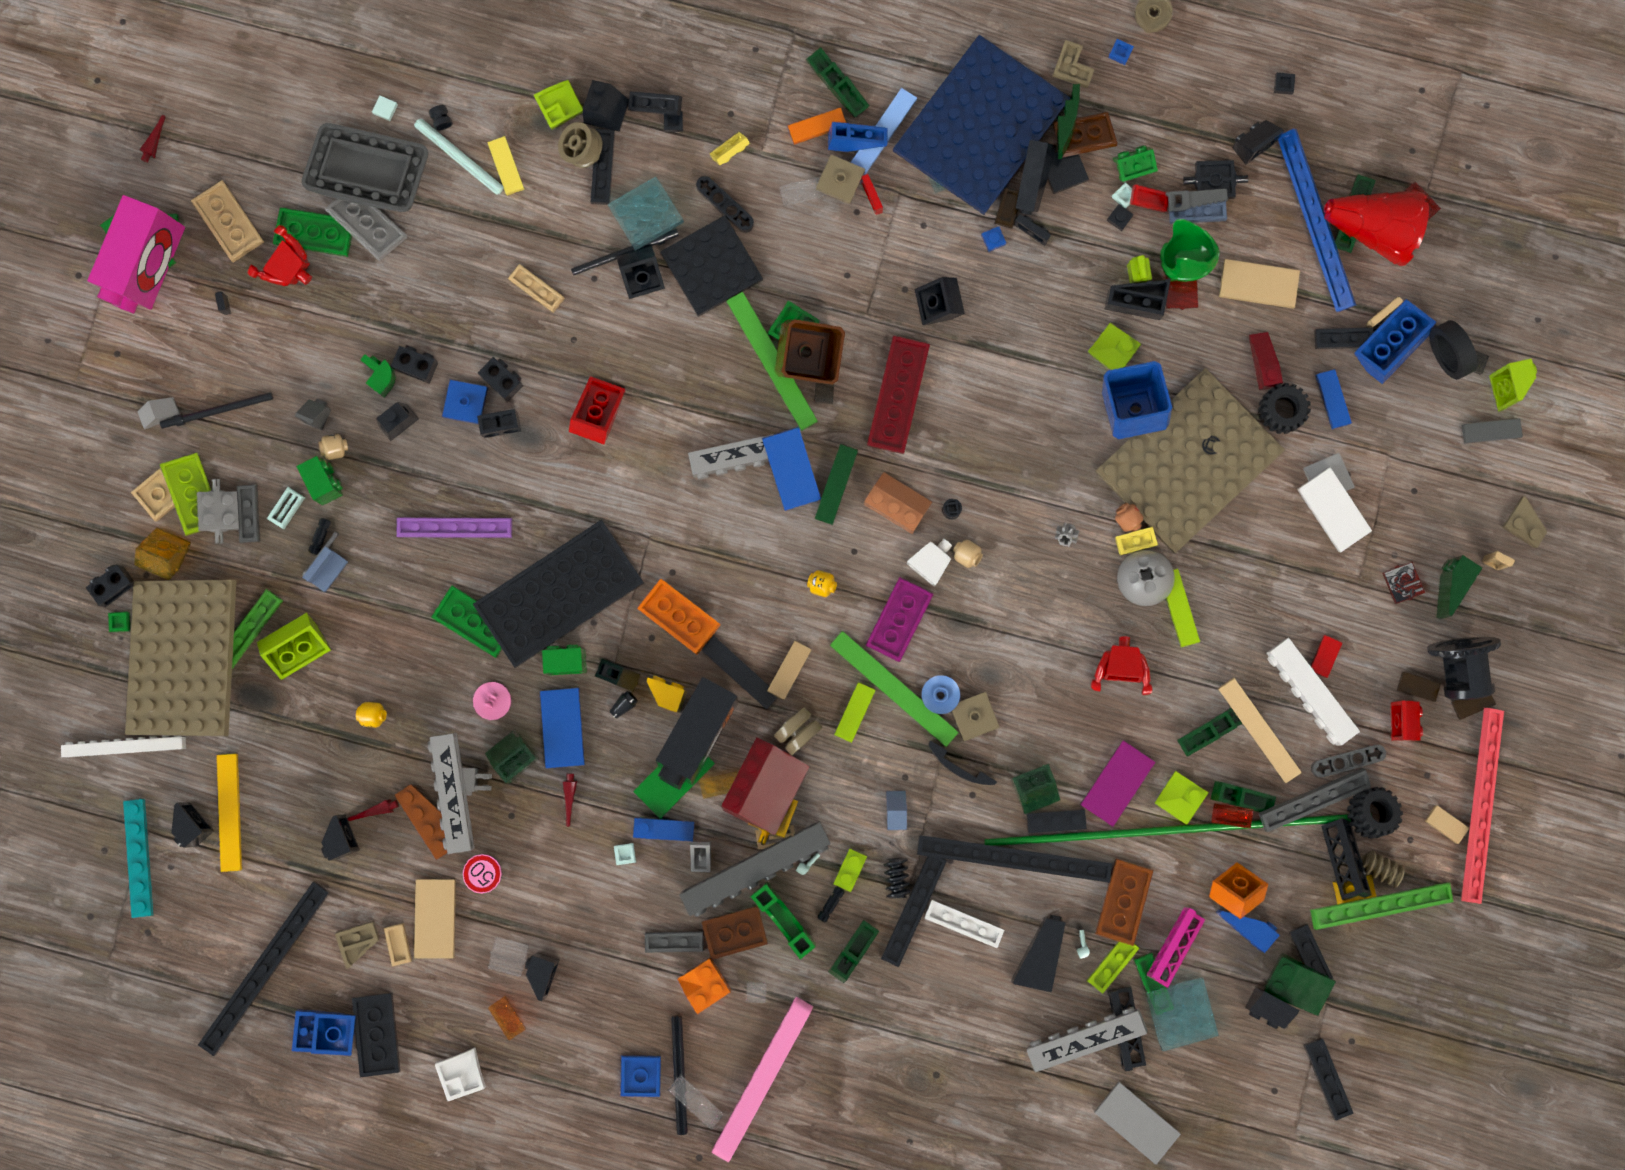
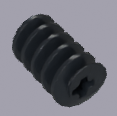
M887 859L889 862L883 865L888 867L889 870L885 871L884 874L889 875L890 878L886 879L885 882L891 885L885 889L891 891V894L886 895V898L908 897L905 895L910 893V889L904 887L910 883L904 879L909 877V874L903 872L908 869V866L902 864L908 861V859Z

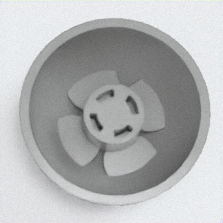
M1139 550L1131 553L1122 561L1117 573L1118 587L1123 596L1130 602L1140 606H1152L1165 600L1171 593L1175 581L1174 570L1169 560L1153 550Z

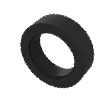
M1448 320L1431 329L1429 338L1432 351L1439 365L1448 376L1459 380L1476 371L1478 360L1475 348L1465 330L1458 323Z

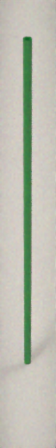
M1348 814L1302 817L1283 826L1325 824L1341 818L1351 822V819H1348ZM1261 820L992 838L984 839V844L991 846L1252 829L1263 828Z

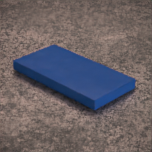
M799 426L763 437L762 440L784 510L821 500Z
M579 688L540 691L545 768L585 765Z

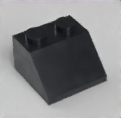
M592 80L583 107V123L620 132L629 99L611 84Z
M1267 120L1261 124L1257 122L1250 128V132L1246 135L1242 133L1235 139L1236 142L1232 148L1244 164L1247 165L1273 146L1284 130Z
M652 246L616 257L629 299L665 289Z
M941 277L915 289L922 325L952 320L965 314L957 278Z
M177 802L174 805L171 833L175 837L174 841L178 846L183 848L197 847L214 832L190 802Z
M346 814L333 816L321 842L323 845L321 848L323 856L328 858L329 861L343 858L360 850Z
M537 952L530 958L528 957L525 969H527L526 977L537 999L543 1001L548 996L560 959Z
M1256 987L1245 1006L1250 1011V1016L1258 1020L1263 1017L1268 1020L1266 1024L1275 1029L1278 1026L1285 1029L1300 1011Z

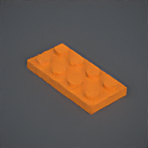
M662 579L657 582L637 608L696 655H698L721 625Z

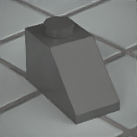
M309 399L296 412L295 417L305 424L322 430L331 409L322 400L316 399V401Z

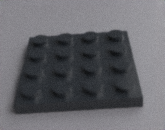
M725 215L660 251L665 263L698 317L763 281V277Z

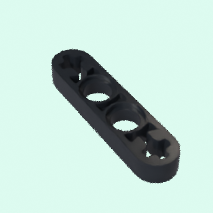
M708 176L698 178L696 182L697 191L722 215H725L741 232L747 233L753 229L754 221L749 213ZM702 182L704 184L708 182V187L712 191L709 196V190H707L705 187L701 189ZM722 194L724 197L723 201L720 203L713 200L714 195ZM734 206L737 208V213L729 215L726 212L727 208ZM740 213H742L741 218L744 221L749 220L748 227L746 225L742 227V221L738 218Z

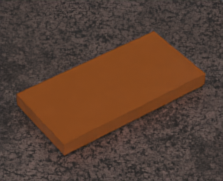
M1115 859L1110 883L1107 887L1096 928V935L1134 946L1154 870Z

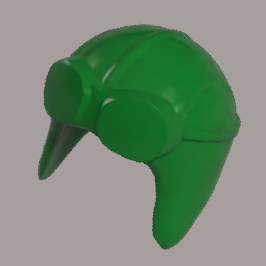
M1185 219L1175 220L1173 236L1169 242L1164 243L1160 253L1161 267L1168 279L1171 278V281L1183 282L1195 281L1205 277L1218 263L1220 255L1218 244L1206 230Z

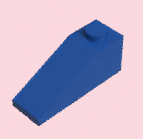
M832 122L828 132V150L849 152L885 147L888 144V128Z
M650 818L634 819L633 838L693 841L694 822Z
M1222 910L1216 911L1221 918L1260 952L1265 953L1280 936L1276 932L1277 928L1269 921L1265 923L1248 917L1239 919L1232 913Z

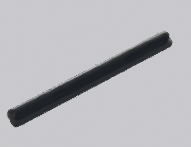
M677 1015L671 1018L677 1135H686L688 1128L682 1016Z

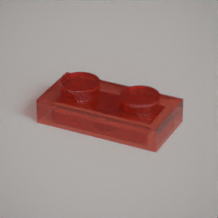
M1214 803L1211 822L1251 829L1253 809Z

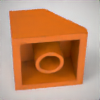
M1237 862L1213 880L1209 897L1241 919L1264 901L1268 883Z
M711 957L678 978L687 999L697 1014L731 992V988L713 960H711Z

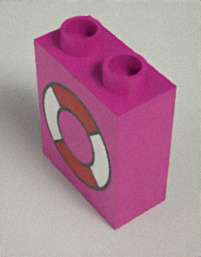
M123 195L87 280L100 288L97 298L133 314L138 305L151 310L168 271V264L171 257L173 258L183 235L185 226L160 209Z

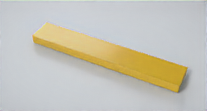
M238 754L217 755L221 872L241 871Z

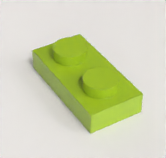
M849 848L833 884L851 892L867 856Z

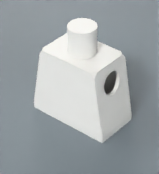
M945 539L938 546L929 542L907 561V565L935 587L951 560L946 553L952 545Z

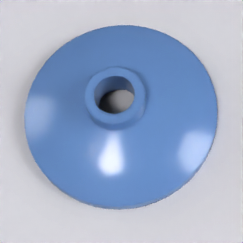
M935 676L930 678L923 686L922 701L931 712L946 714L954 710L958 705L960 689L953 679L947 676ZM939 692L944 693L943 699L937 697Z

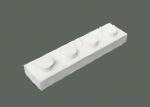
M931 900L924 917L927 920L995 948H998L1004 933V929Z

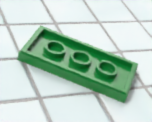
M280 207L276 228L279 225H283L288 230L287 233L296 238L304 250L348 257L352 235L331 215ZM275 233L273 244L279 246L284 238Z
M451 585L431 618L497 658L502 648L473 606V603L477 600Z
M709 757L693 786L715 765ZM657 767L633 792L661 819L693 786L684 782L680 790L659 779L658 774L661 768Z

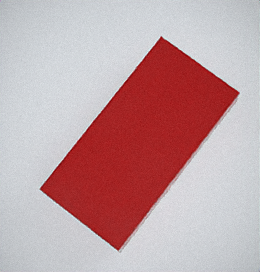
M868 174L863 175L861 184L876 215L883 213V206Z
M1135 184L1132 186L1130 204L1166 212L1168 197H1166V192Z
M1323 635L1310 665L1317 675L1328 678L1343 644L1342 642Z

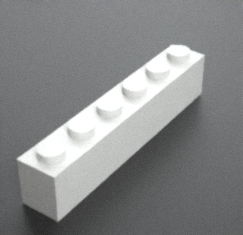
M1289 638L1284 639L1266 652L1269 656L1267 659L1270 664L1279 669L1280 677L1291 685L1292 693L1297 698H1301L1304 702L1303 707L1305 710L1314 715L1316 718L1314 720L1320 729L1326 731L1328 734L1326 737L1333 745L1342 746L1360 732Z

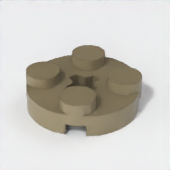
M1139 0L1134 11L1135 20L1145 32H1158L1168 26L1172 18L1173 8L1169 0ZM1150 9L1158 11L1156 17L1150 15Z

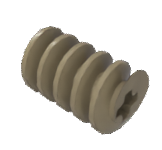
M1373 850L1365 854L1362 859L1363 866L1366 868V875L1373 871L1374 879L1380 875V882L1387 879L1388 886L1392 882H1394V888L1399 886L1405 873L1403 865H1398L1395 861L1391 862L1389 858H1383L1381 854L1376 855V852Z

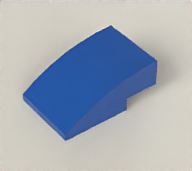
M297 1009L292 1051L351 1056L356 1015Z

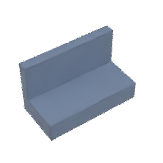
M325 546L302 578L326 593L348 561Z

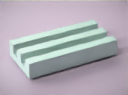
M287 487L267 519L285 529L305 497ZM290 493H292L293 495L291 496L287 504L284 506L277 519H274V517L276 516V514L278 513V511L280 510V508L282 507ZM296 497H298V499L296 500V502L294 503V505L292 506V508L290 509L282 523H280L285 514L287 513V511L289 510V508L291 507V505L293 504V502L295 501Z

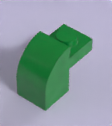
M364 354L360 360L374 371L366 384L385 398L395 384V371L385 359L381 363L373 355L369 358Z

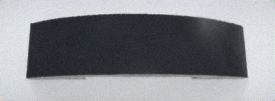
M929 741L928 746L936 759L956 776L982 785H995L997 781L981 771L978 772L976 777L972 776L943 758L947 750Z

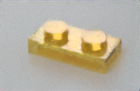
M737 771L699 780L703 799L727 794L738 774Z

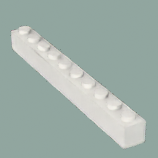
M169 735L162 736V738H157V736H152L150 739L138 737V740L126 738V741L114 739V742L102 740L100 743L90 741V743L86 744L85 741L77 742L78 744L67 742L65 745H61V757L186 749V737L174 736L169 738Z

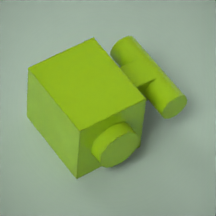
M1145 255L1133 257L1127 264L1130 283L1136 284L1152 281L1149 258H1145Z

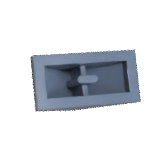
M886 791L887 830H907L906 791Z

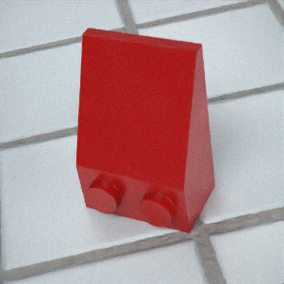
M590 376L570 419L569 432L605 445L626 389Z

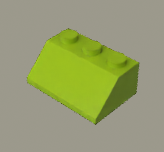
M1532 358L1509 363L1489 375L1498 412L1522 401L1537 374V368L1532 362Z
M308 613L303 614L257 642L260 656L281 680L331 651L317 624Z

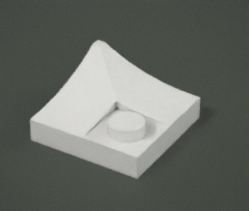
M476 1048L435 1063L447 1101L483 1090L486 1087Z

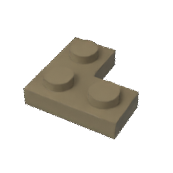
M1065 40L1052 77L1073 84H1080L1081 87L1088 89L1094 69L1077 63L1082 45Z

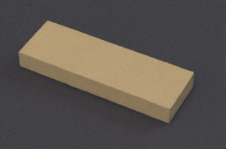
M520 264L508 278L509 281L552 313L556 311L565 299Z
M794 641L767 692L785 700L811 649Z

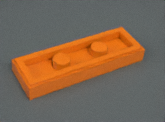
M840 107L788 125V129L795 145L827 134L832 122L846 123Z

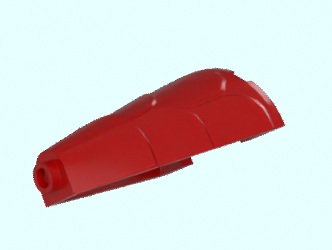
M1415 190L1332 198L1326 202L1324 206V219L1349 237L1353 236L1369 249H1373L1393 264L1404 266L1414 257L1412 252L1416 248L1419 249L1428 223L1429 203L1425 202L1427 198L1425 193Z

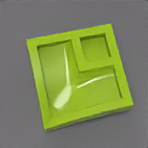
M569 80L534 94L551 129L583 113V108Z
M1109 323L1088 350V353L1108 369L1114 370L1126 367L1141 346V343Z
M1175 771L1156 799L1155 804L1187 825L1208 792Z

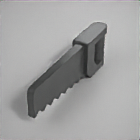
M1227 189L1166 192L1169 212H1182L1191 207H1201V205L1206 206L1212 203L1217 204L1218 201L1222 203L1223 200L1228 201ZM1175 196H1181L1180 207H1176Z

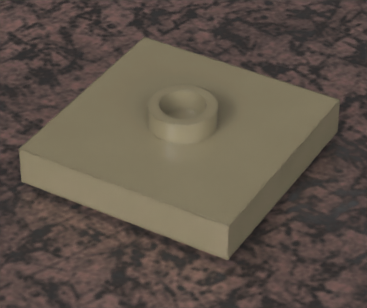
M830 155L816 190L851 204L861 178L865 173V168Z
M986 692L960 701L956 708L952 710L963 742L1000 728Z

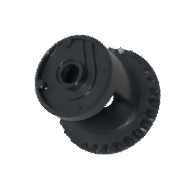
M1465 637L1436 642L1427 647L1429 654L1443 658L1446 686L1443 689L1446 698L1451 700H1473L1494 694L1495 684H1491L1488 653L1495 651V649L1501 646L1499 638Z

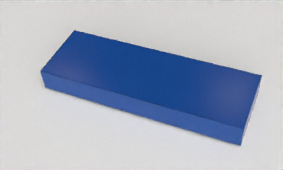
M1336 370L1315 375L1331 428L1335 429L1352 424Z

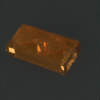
M506 996L488 1007L508 1040L526 1030V1027Z

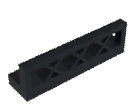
M1341 818L1322 825L1341 899L1347 900L1356 896L1364 898L1371 896L1372 894L1350 821ZM1337 826L1338 834L1333 839L1330 837L1328 829ZM1337 844L1343 847L1340 857L1336 856L1334 851ZM1343 862L1349 868L1345 876L1340 873V867ZM1350 881L1353 883L1355 891L1346 894L1345 886Z
M1131 986L1107 990L1112 1014L1115 1013V1016L1123 1014L1122 1010L1127 1009L1129 1004L1130 1007L1135 1009ZM1128 992L1129 1000L1125 1006L1120 1003L1119 993ZM1141 1036L1137 1037L1132 1045L1128 1041L1118 1044L1121 1065L1125 1072L1132 1071L1135 1067L1146 1066ZM1133 1049L1139 1053L1140 1062H1131L1130 1053Z

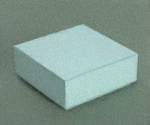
M379 96L372 113L391 121L398 104Z
M1125 182L1112 195V198L1126 209L1130 205L1132 188Z
M634 843L614 846L616 865L636 862Z

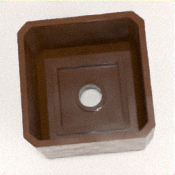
M795 319L784 321L781 324L775 373L778 377L833 385L838 381L845 331L842 327ZM804 346L810 349L808 357L801 355V349Z

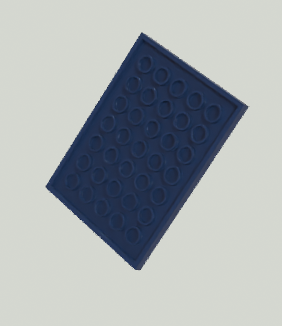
M978 35L894 146L893 152L985 215L1026 160L1029 141L1041 140L1064 109L1065 100H1070V97L984 37Z

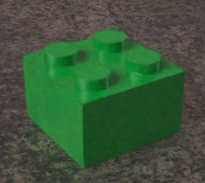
M315 456L296 466L313 501L325 505L343 496L341 492L343 489L342 484L338 479L334 478L332 473L335 471L330 462L327 463L325 459Z
M566 645L567 649H561L559 646H548L547 650H542L543 674L552 676L587 673L586 650L578 645Z

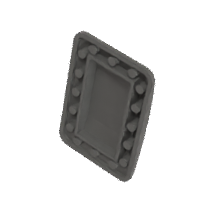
M325 123L318 129L301 182L303 187L311 192L366 206L406 212L413 206L429 153L427 147L419 143Z

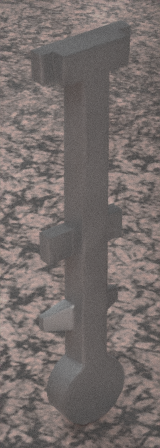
M334 532L325 546L329 548L339 534ZM322 550L318 553V555L315 557V559L311 562V564H310V565L305 569V571L302 573L303 576H304V574L307 572V570L310 568V566L313 564V562L316 560V558L319 556V554L322 552Z

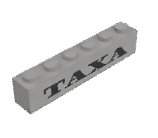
M766 436L689 452L688 456L693 477L701 480L708 478L710 474L714 473L718 476L727 474V471L732 469L742 471L746 469V466H764V462H769L762 440Z
M457 733L430 737L428 749L433 756L431 769L436 775L434 788L439 794L437 808L442 814L440 827L445 833V838H443L444 849L447 850L448 854L471 851L475 847Z
M1129 1007L1122 1010L1123 1014L1115 1016V1013L1103 1017V1021L1097 1022L1092 1020L1085 1023L1086 1027L1078 1029V1026L1067 1029L1066 1034L1060 1035L1055 1033L1048 1036L1049 1039L1042 1042L1041 1039L1030 1042L1027 1053L1034 1071L1038 1072L1147 1034L1148 1030L1140 1009Z

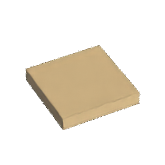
M161 468L131 492L156 522L175 507Z

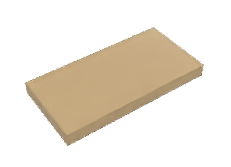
M223 180L191 200L232 262L237 261L264 243V240Z
M1225 259L1219 297L1294 309L1300 270Z
M416 879L414 958H454L456 879Z

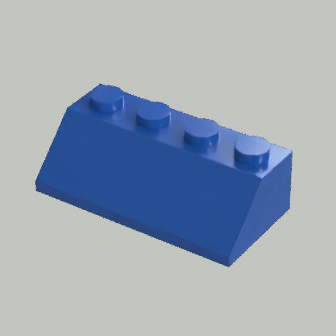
M1406 299L1355 352V356L1367 373L1383 384L1429 337L1431 329L1436 325V321Z

